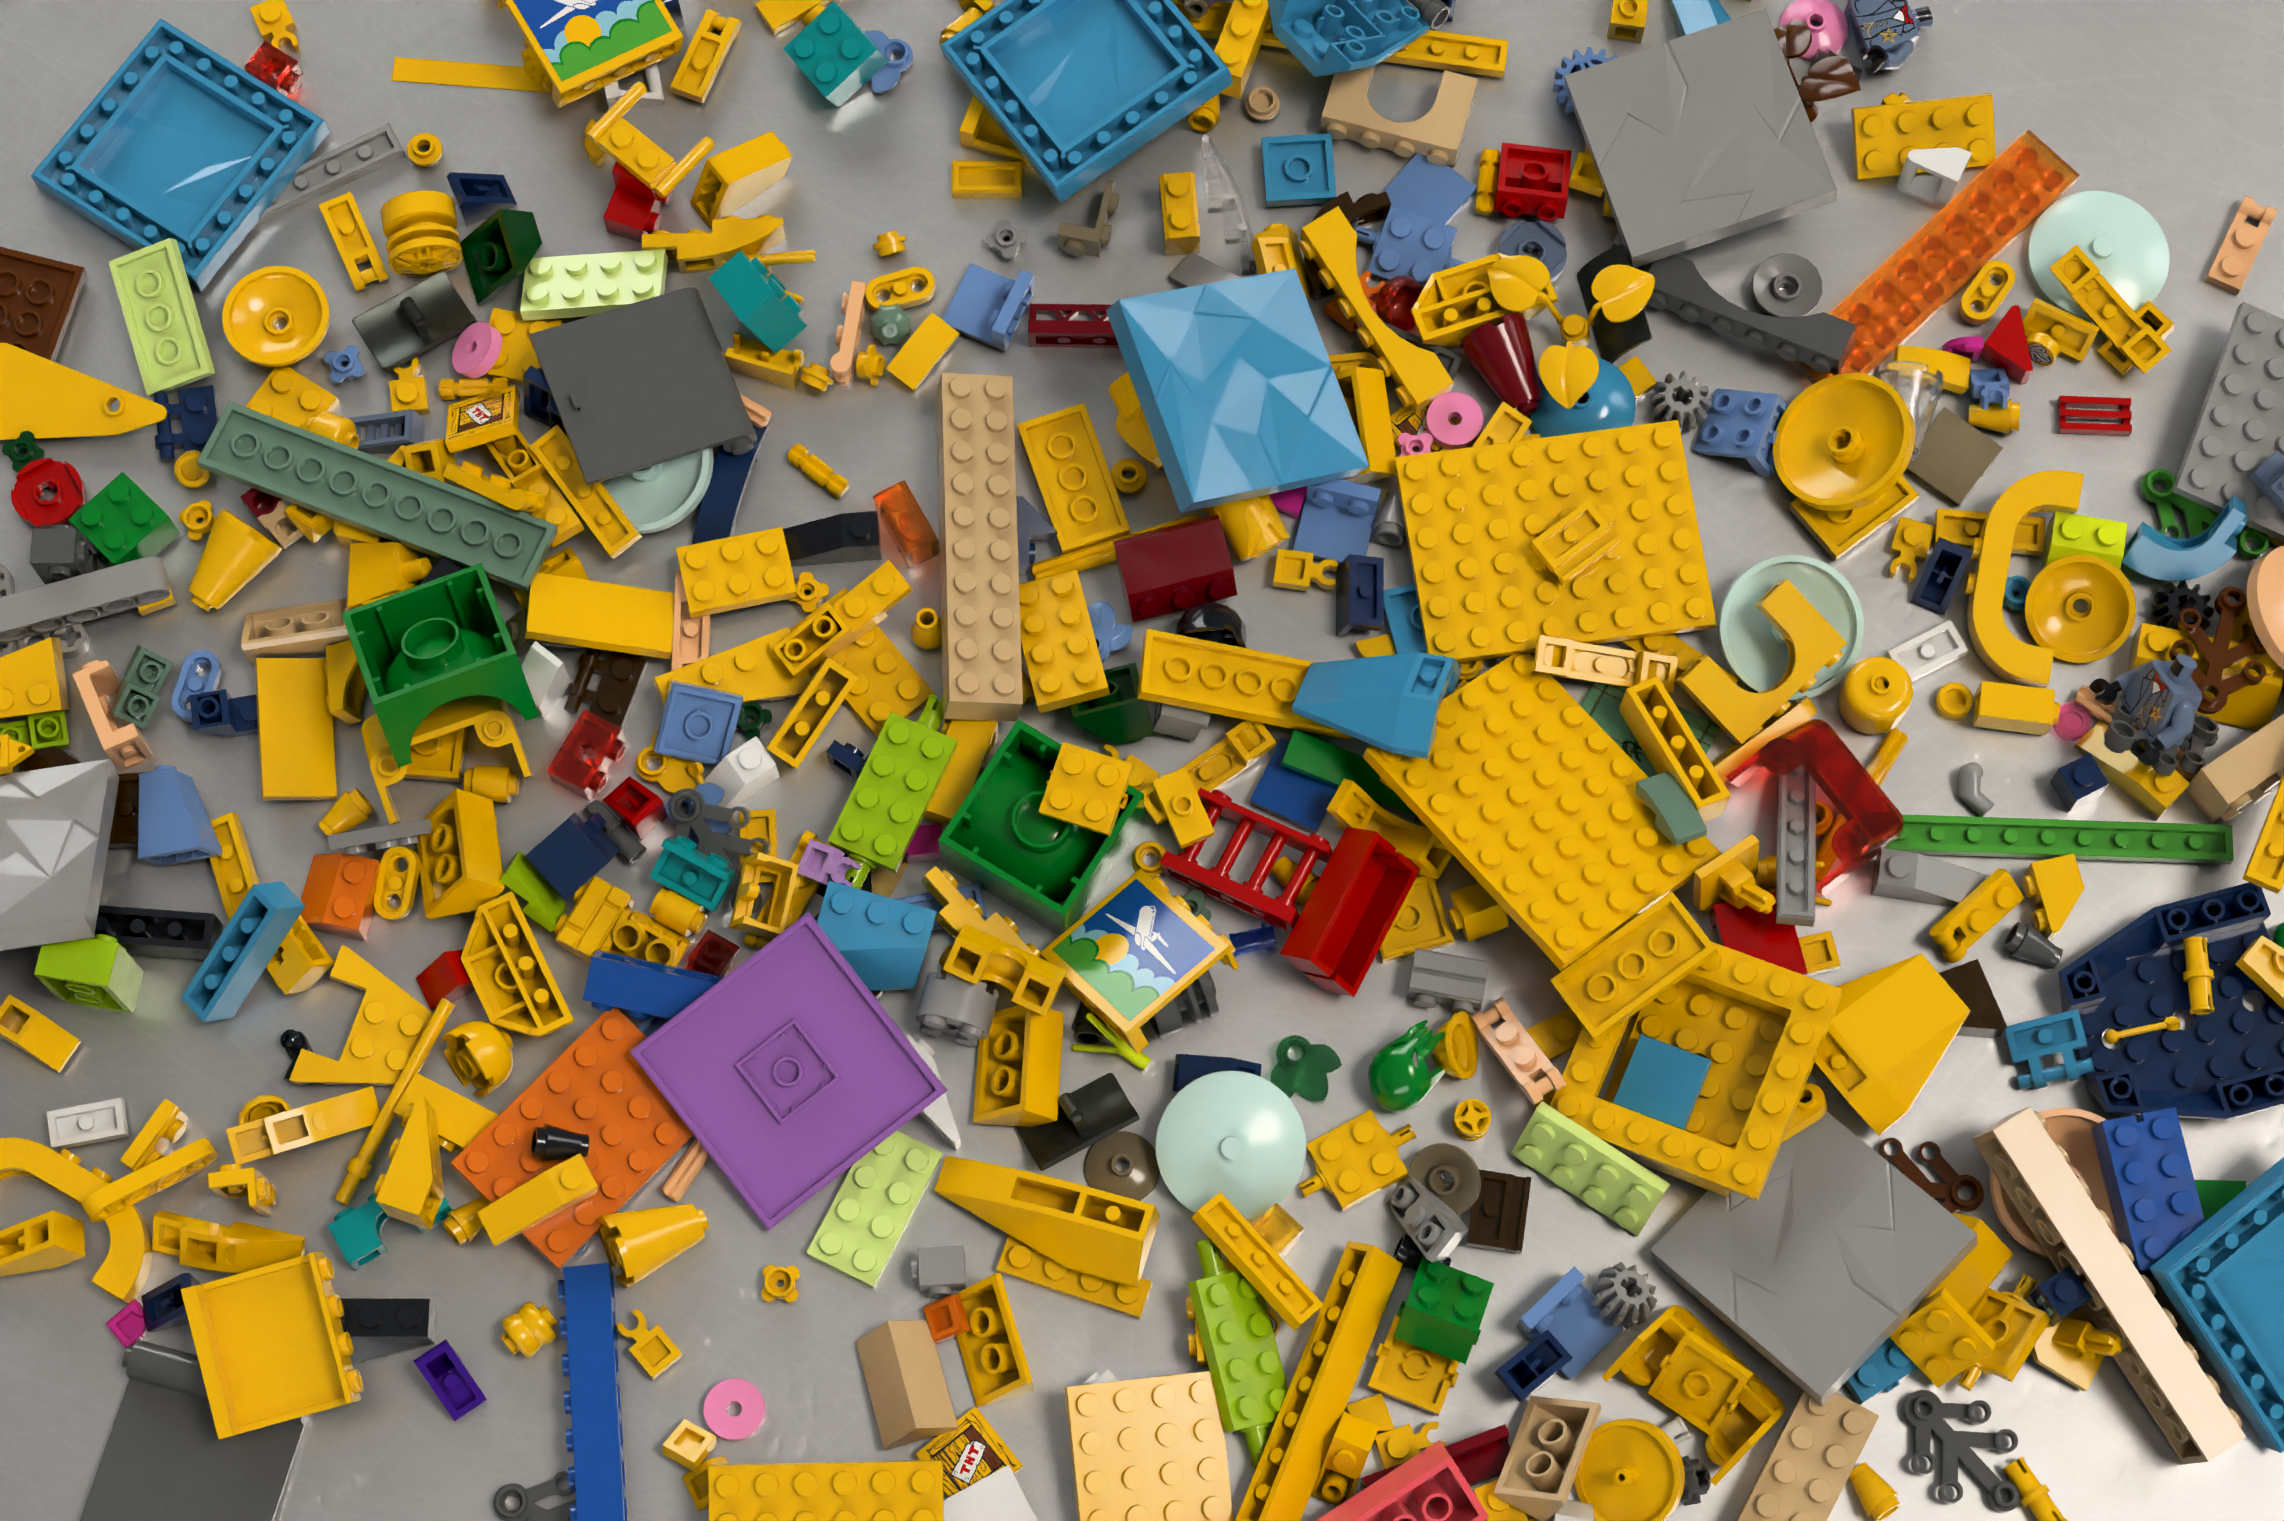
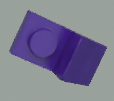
M446 1339L414 1360L415 1365L454 1421L487 1400L464 1366L458 1353Z

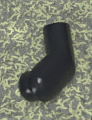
M293 1029L286 1030L280 1038L281 1046L285 1048L292 1061L283 1078L287 1082H289L301 1048L313 1052L307 1037L300 1031Z

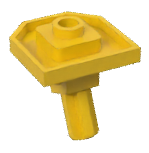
M1753 834L1694 872L1693 904L1699 910L1710 911L1713 905L1728 902L1738 909L1748 905L1754 910L1765 914L1772 911V906L1776 903L1775 897L1758 887L1754 879L1758 870L1759 840Z
M2081 1308L2053 1327L2048 1323L2031 1352L2034 1362L2079 1390L2087 1391L2105 1355L2113 1356L2115 1353L2119 1354L2123 1347L2121 1346L2122 1338L2120 1335L2097 1330Z

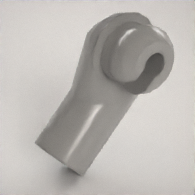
M1970 762L1963 765L1957 774V794L1960 799L1983 817L1994 806V803L1980 792L1981 776H1983L1982 767L1978 763Z

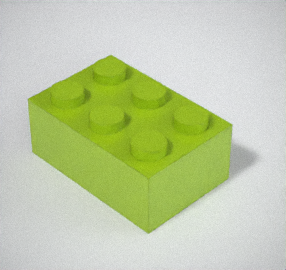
M95 934L94 939L86 938L41 945L34 975L61 1002L134 1014L144 971L134 961V958L126 952V949L117 943L118 939L104 934Z

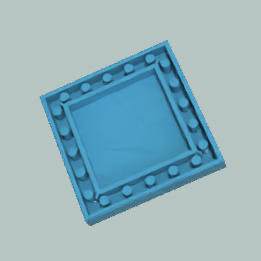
M1005 0L940 45L947 62L1060 203L1138 150L1146 142L1152 140L1233 84L1230 70L1172 0Z
M160 18L36 168L31 177L39 189L119 238L135 250H140L168 238L176 239L189 284L202 292L256 225L263 212L272 205V201L281 194L295 176L296 171L301 165L306 163L330 131L325 120Z
M1295 268L1118 299L1106 310L1180 513L1353 477L1370 466Z
M2284 1157L2149 1268L2264 1445L2279 1453L2284 1451Z

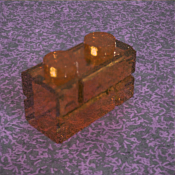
M905 480L873 496L875 511H877L897 550L901 552V557L908 569L939 554V540Z

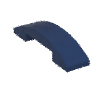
M753 425L757 440L753 444V448L747 453L734 455L733 452H726L723 445L720 446L713 465L708 489L702 499L692 544L732 537L736 529L735 520L754 462L758 461L768 431L767 427L758 428Z

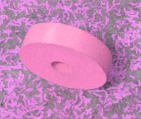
M483 321L471 324L462 332L455 343L452 352L453 368L471 379H476L486 374L499 357L502 348L501 333Z
M1448 392L1432 401L1427 410L1425 424L1427 433L1432 435L1435 444L1444 449L1453 450L1467 448L1475 443L1481 434L1484 418L1480 405L1471 396L1461 392ZM1451 417H1456L1461 421V423L1458 425H1452L1451 423H1449L1448 419Z
M732 1378L719 1382L709 1391L704 1402L703 1412L708 1427L716 1436L726 1441L738 1442L752 1437L759 1431L765 1420L766 1406L760 1391L752 1383L743 1379ZM732 1404L741 1405L742 1410L738 1416H730L728 1414V1408Z

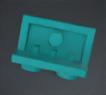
M678 835L676 839L673 837L664 839L661 845L664 849L649 877L713 912L717 911L736 874V871L728 867L730 862L715 853H710L707 856L695 850L698 845L686 837Z

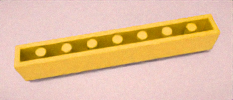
M1353 1241L1347 1242L1324 1299V1305L1320 1309L1235 1521L1301 1520L1403 1265L1376 1246Z

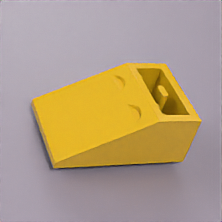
M418 1094L415 1104L411 1102L403 1117V1124L406 1125L401 1139L396 1138L392 1143L388 1159L392 1160L387 1173H382L379 1176L374 1189V1195L377 1196L376 1202L389 1217L431 1231L445 1195L436 1112L425 1096Z

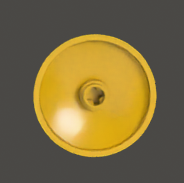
M1860 373L1834 375L1820 380L1805 389L1787 407L1776 428L1778 432L1773 443V461L1783 484L1798 500L1806 505L1825 511H1846L1859 508L1885 494L1899 480L1907 468L1915 444L1913 416L1903 398L1885 381Z

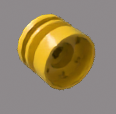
M414 191L393 197L383 204L380 212L383 231L386 238H388L386 250L388 252L389 267L392 272L410 278H425L433 276L440 271L446 273L460 265L463 253L460 246L459 233L455 230L458 222L452 197L437 191Z

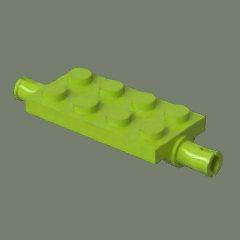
M930 694L918 721L913 722L890 712L828 839L830 846L842 850L849 855L850 859L861 865L860 870L850 868L845 873V879L853 883V888L861 889L869 871H874L875 868H883L896 874L958 746L957 740L937 731L943 720V697L938 701V695Z
M1209 1238L1194 1243L1204 1276L1187 1284L1225 1431L1230 1433L1240 1430L1241 1434H1245L1252 1461L1251 1464L1252 1467H1255L1259 1463L1269 1438L1266 1427L1270 1426V1422L1276 1421L1288 1391V1386L1264 1297L1240 1271L1230 1273L1229 1269L1225 1270L1221 1251Z

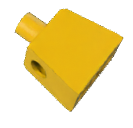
M398 542L350 544L347 608L351 610L362 606V602L418 586V581L424 580L432 570L431 562L426 557L418 558L417 553Z

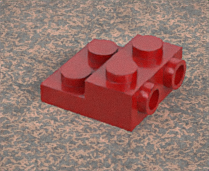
M1502 142L1494 211H1502L1504 215L1512 218L1518 217L1521 214L1536 215L1539 219L1546 222L1554 221L1556 218L1564 219L1568 200L1572 150Z

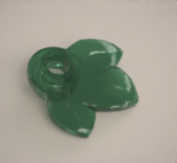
M1291 1035L1284 1038L1277 1047L1276 1058L1278 1064L1271 1072L1270 1082L1282 1090L1289 1099L1297 1092L1308 1101L1323 1103L1326 1100L1329 1088L1326 1073L1339 1069L1342 1064L1336 1052L1325 1044L1311 1045L1304 1037ZM1292 1049H1297L1301 1052L1302 1057L1296 1061L1291 1060L1288 1057V1052Z

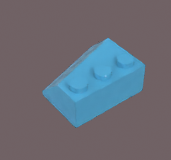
M829 881L817 923L870 991L909 990L915 988L937 911Z

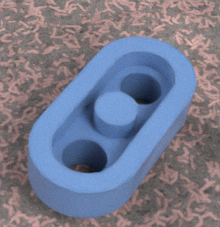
M194 651L184 660L171 698L174 712L183 721L192 722L191 710L187 709V704L190 702L189 695L216 691L222 675V667L217 657L210 651ZM201 668H210L209 673L207 675H198V672Z

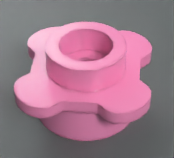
M1423 432L1420 435L1402 433L1398 437V444L1401 446L1399 457L1430 453V445L1433 443L1432 435L1427 432ZM1418 447L1419 451L1414 452L1412 449Z

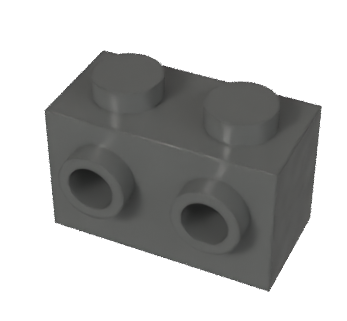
M61 524L52 526V529H32L30 564L45 585L97 571V556L92 553L88 542L83 540L77 529Z

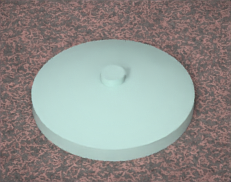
M2084 191L2059 199L2042 213L2029 236L2026 248V266L2031 283L2044 302L2091 324L2094 323L2049 270L2055 262L2076 244L2097 266L2100 274L2135 313L2148 300L2151 303L2155 301L2168 275L2170 264L2169 249L2159 224L2139 204L2115 193Z
M713 447L602 481V483L640 534L662 531L686 518L704 497L713 472Z
M1781 555L1767 558L1752 565L1740 574L1724 596L1719 610L1717 626L1721 652L1733 674L1753 691L1762 692L1778 683L1788 665V647L1781 633L1754 604L1779 580L1788 579L1847 642L1841 649L1844 653L1843 656L1829 668H1826L1824 665L1814 675L1817 678L1816 682L1802 694L1797 691L1789 700H1797L1806 695L1809 698L1815 697L1837 685L1851 670L1859 656L1864 637V616L1860 601L1847 579L1835 568L1821 560L1803 555Z
M1217 1071L1194 1079L1173 1096L1163 1111L1157 1127L1155 1152L1158 1168L1166 1186L1186 1208L1196 1213L1197 1210L1221 1192L1246 1220H1251L1276 1208L1296 1186L1306 1158V1135L1296 1107L1276 1085L1258 1075L1244 1071Z

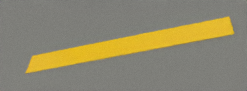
M395 57L391 81L552 93L553 85L548 91L544 90L542 81L535 85L531 74H526L525 68L522 66Z

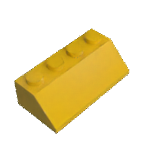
M2142 623L2132 638L2127 671L2152 660L2172 661L2169 657V651L2172 645L2181 639L2187 640L2193 645L2194 654L2191 658L2196 661L2197 666L2205 676L2208 665L2185 632ZM2208 636V638L2213 644L2215 638ZM2230 641L2228 650L2241 643ZM2177 648V649H2176V652H2177L2178 654H2185V655H2187V653H2186V651H2185L2184 649H2182V648ZM2267 652L2263 654L2256 653L2223 669L2221 681L2241 673L2245 664L2252 660L2259 661L2265 666L2266 674L2263 680L2258 685H2248L2229 694L2227 703L2221 711L2214 714H2203L2197 711L2196 714L2208 716L2217 724L2257 732L2271 722L2282 688L2284 670L2277 665ZM2248 669V673L2251 676L2259 677L2256 670ZM2204 691L2208 698H2216L2213 693Z

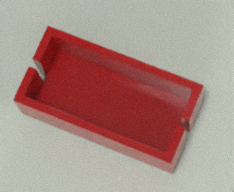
M1352 827L1345 828L1280 952L1281 956L1300 971H1304L1305 975L1324 991L1355 997L1420 871L1402 853L1395 852L1396 848L1376 831Z

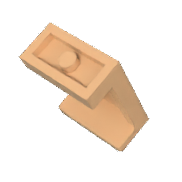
M107 660L92 661L83 665L80 671L73 673V678L101 745L119 771L123 772L155 758L150 745L134 723L118 729L113 714H111L107 697L117 693L122 680Z

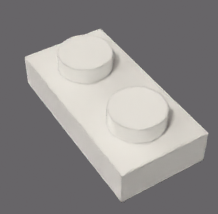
M1948 620L1889 650L1886 658L1893 659L1903 666L1913 682L1965 656L1969 649L1952 621Z
M121 1097L46 1111L50 1146L54 1151L129 1137L125 1102Z

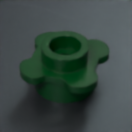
M30 431L21 432L19 438L13 442L8 441L4 443L2 447L3 454L9 456L13 462V470L18 473L30 462L45 456L44 450L35 443V436ZM26 449V454L21 455V450Z
M755 701L745 702L741 706L735 730L739 729L745 733L748 740L755 736L759 739L762 728L765 724H769L772 721V713L768 709H762ZM748 717H753L754 721L748 722L747 719Z

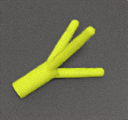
M1088 1013L1086 1018L1115 1046L1073 1044L1071 1049L1076 1052L1119 1054L1144 1071L1151 1058L1141 1051L1137 1054L1110 1028L1106 1027L1092 1013Z

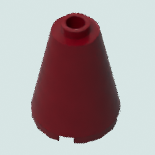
M1517 312L1502 316L1504 323L1492 325L1491 321L1481 325L1461 339L1462 344L1459 345L1464 355L1498 398L1526 416L1539 409L1538 402L1543 399L1527 321L1523 313Z

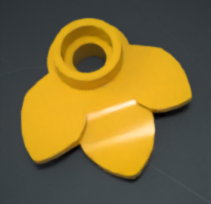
M657 730L652 736L650 747L643 749L636 757L635 768L638 775L647 782H658L666 792L672 794L685 788L695 789L697 785L695 779L688 772V766L690 763L697 761L655 753L653 747ZM657 760L661 765L657 770H650L647 768L649 762Z

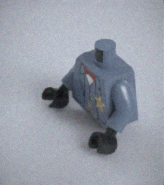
M1848 0L1844 11L1848 28L1864 71L1869 70L1871 73H1875L1878 69L1898 70L1914 53L1920 36L1918 29L1930 27L1933 24L1932 13L1928 6L1911 10L1907 0Z
M2178 654L2174 661L2152 660L2117 676V681L2109 683L2104 679H2096L2089 686L2090 690L2094 693H2100L2105 690L2101 695L2095 697V700L2103 705L2112 704L2117 698V692L2123 691L2120 696L2121 701L2149 740L2139 739L2130 748L2131 753L2144 765L2153 766L2156 764L2160 757L2159 751L2161 749L2167 751L2174 745L2181 746L2185 737L2193 731L2195 714L2202 701V692L2191 678L2197 663L2188 655Z

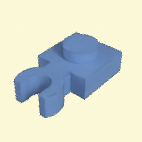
M1971 369L1969 388L1972 397L1980 399V407L1983 410H1988L1989 403H1998L2002 409H2007L2010 383L2005 369Z

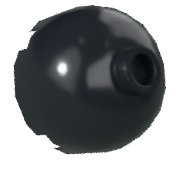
M1207 602L1191 607L1183 614L1175 630L1177 635L1246 648L1245 624L1235 610L1223 604Z

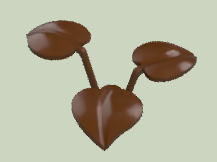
M1792 20L1788 24H1782L1774 29L1810 123L1818 115V109L1814 102L1840 97L1861 90L1851 63L1843 56H1831L1816 62L1810 68L1808 76L1802 77L1801 84L1798 85L1789 59L1801 57L1808 51L1812 42L1811 31L1807 24L1801 20Z

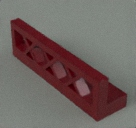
M1030 304L1028 320L1029 347L1119 348L1106 312L1111 305ZM1037 314L1053 315L1057 320H1037ZM1077 315H1087L1093 321H1080L1073 319Z
M1506 1424L1445 1446L1469 1486H1473L1500 1476L1510 1451L1508 1443L1510 1434ZM1405 1462L1361 1478V1490H1364Z

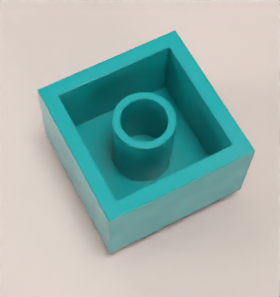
M835 1L783 48L825 98L838 108L890 61L854 19Z
M740 250L708 279L740 321L776 354L807 327L806 323L799 316L803 309L790 294L785 297L786 287L774 273L767 276L770 273L769 270L756 256L750 260Z

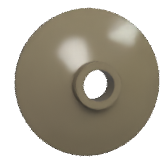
M1115 1132L1096 1142L1088 1152L1085 1161V1175L1089 1187L1138 1201L1144 1200L1154 1190L1159 1179L1160 1171L1155 1149L1145 1138L1132 1132ZM1119 1160H1126L1130 1167L1128 1170L1121 1172L1116 1169L1115 1164Z
M1447 1143L1432 1144L1418 1152L1410 1163L1408 1175L1419 1181L1455 1211L1457 1215H1461L1469 1210L1478 1199L1481 1189L1479 1169L1471 1156L1461 1148ZM1444 1171L1452 1174L1453 1182L1445 1180L1443 1176Z

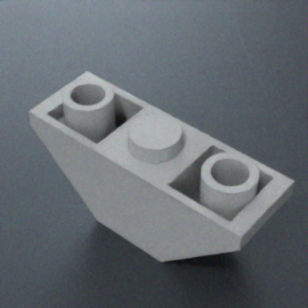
M1410 1175L1393 1191L1390 1200L1386 1203L1426 1259L1432 1263L1446 1260L1468 1232V1228L1455 1211Z

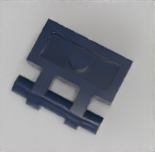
M209 385L178 390L179 403L172 405L169 404L167 392L154 393V402L163 405L167 410L166 419L157 423L158 435L155 436V447L157 450H160L161 462H173L175 460L174 450L184 448V452L190 450L202 452L219 421L217 395L214 386ZM181 419L182 433L173 434L171 420Z

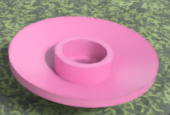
M1796 0L1785 9L1781 16L1779 26L1788 24L1792 20H1801L1807 24L1811 31V45L1808 51L1799 57L1801 59L1820 61L1836 55L1846 43L1849 30L1847 19L1842 10L1829 0ZM1810 21H1817L1821 23V26H1813Z

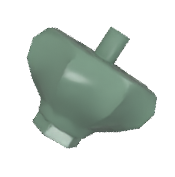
M898 303L891 306L880 304L877 311L869 316L871 322L870 334L878 338L883 345L891 343L901 344L904 337L912 332L909 324L911 314L903 311Z

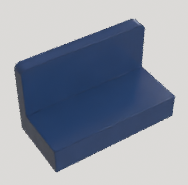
M1349 554L1339 564L1336 571V635L1344 636L1351 628L1380 631L1384 627V558Z

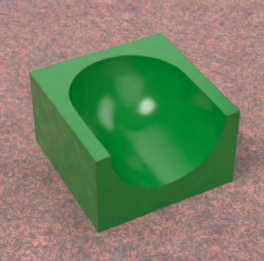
M482 563L342 613L373 707L398 768L412 763L410 744L413 734L421 721L433 710L449 701L474 695L493 696L515 706L523 715L525 721L539 716Z
M1018 719L938 839L941 862L943 866L971 883H980L981 889L1060 936L1081 918L1144 820V794L1128 785L1125 793L1128 795V801L1125 808H1120L1111 836L1040 814L1038 811L1047 788L1046 781L1050 779V770L1054 769L1062 745Z

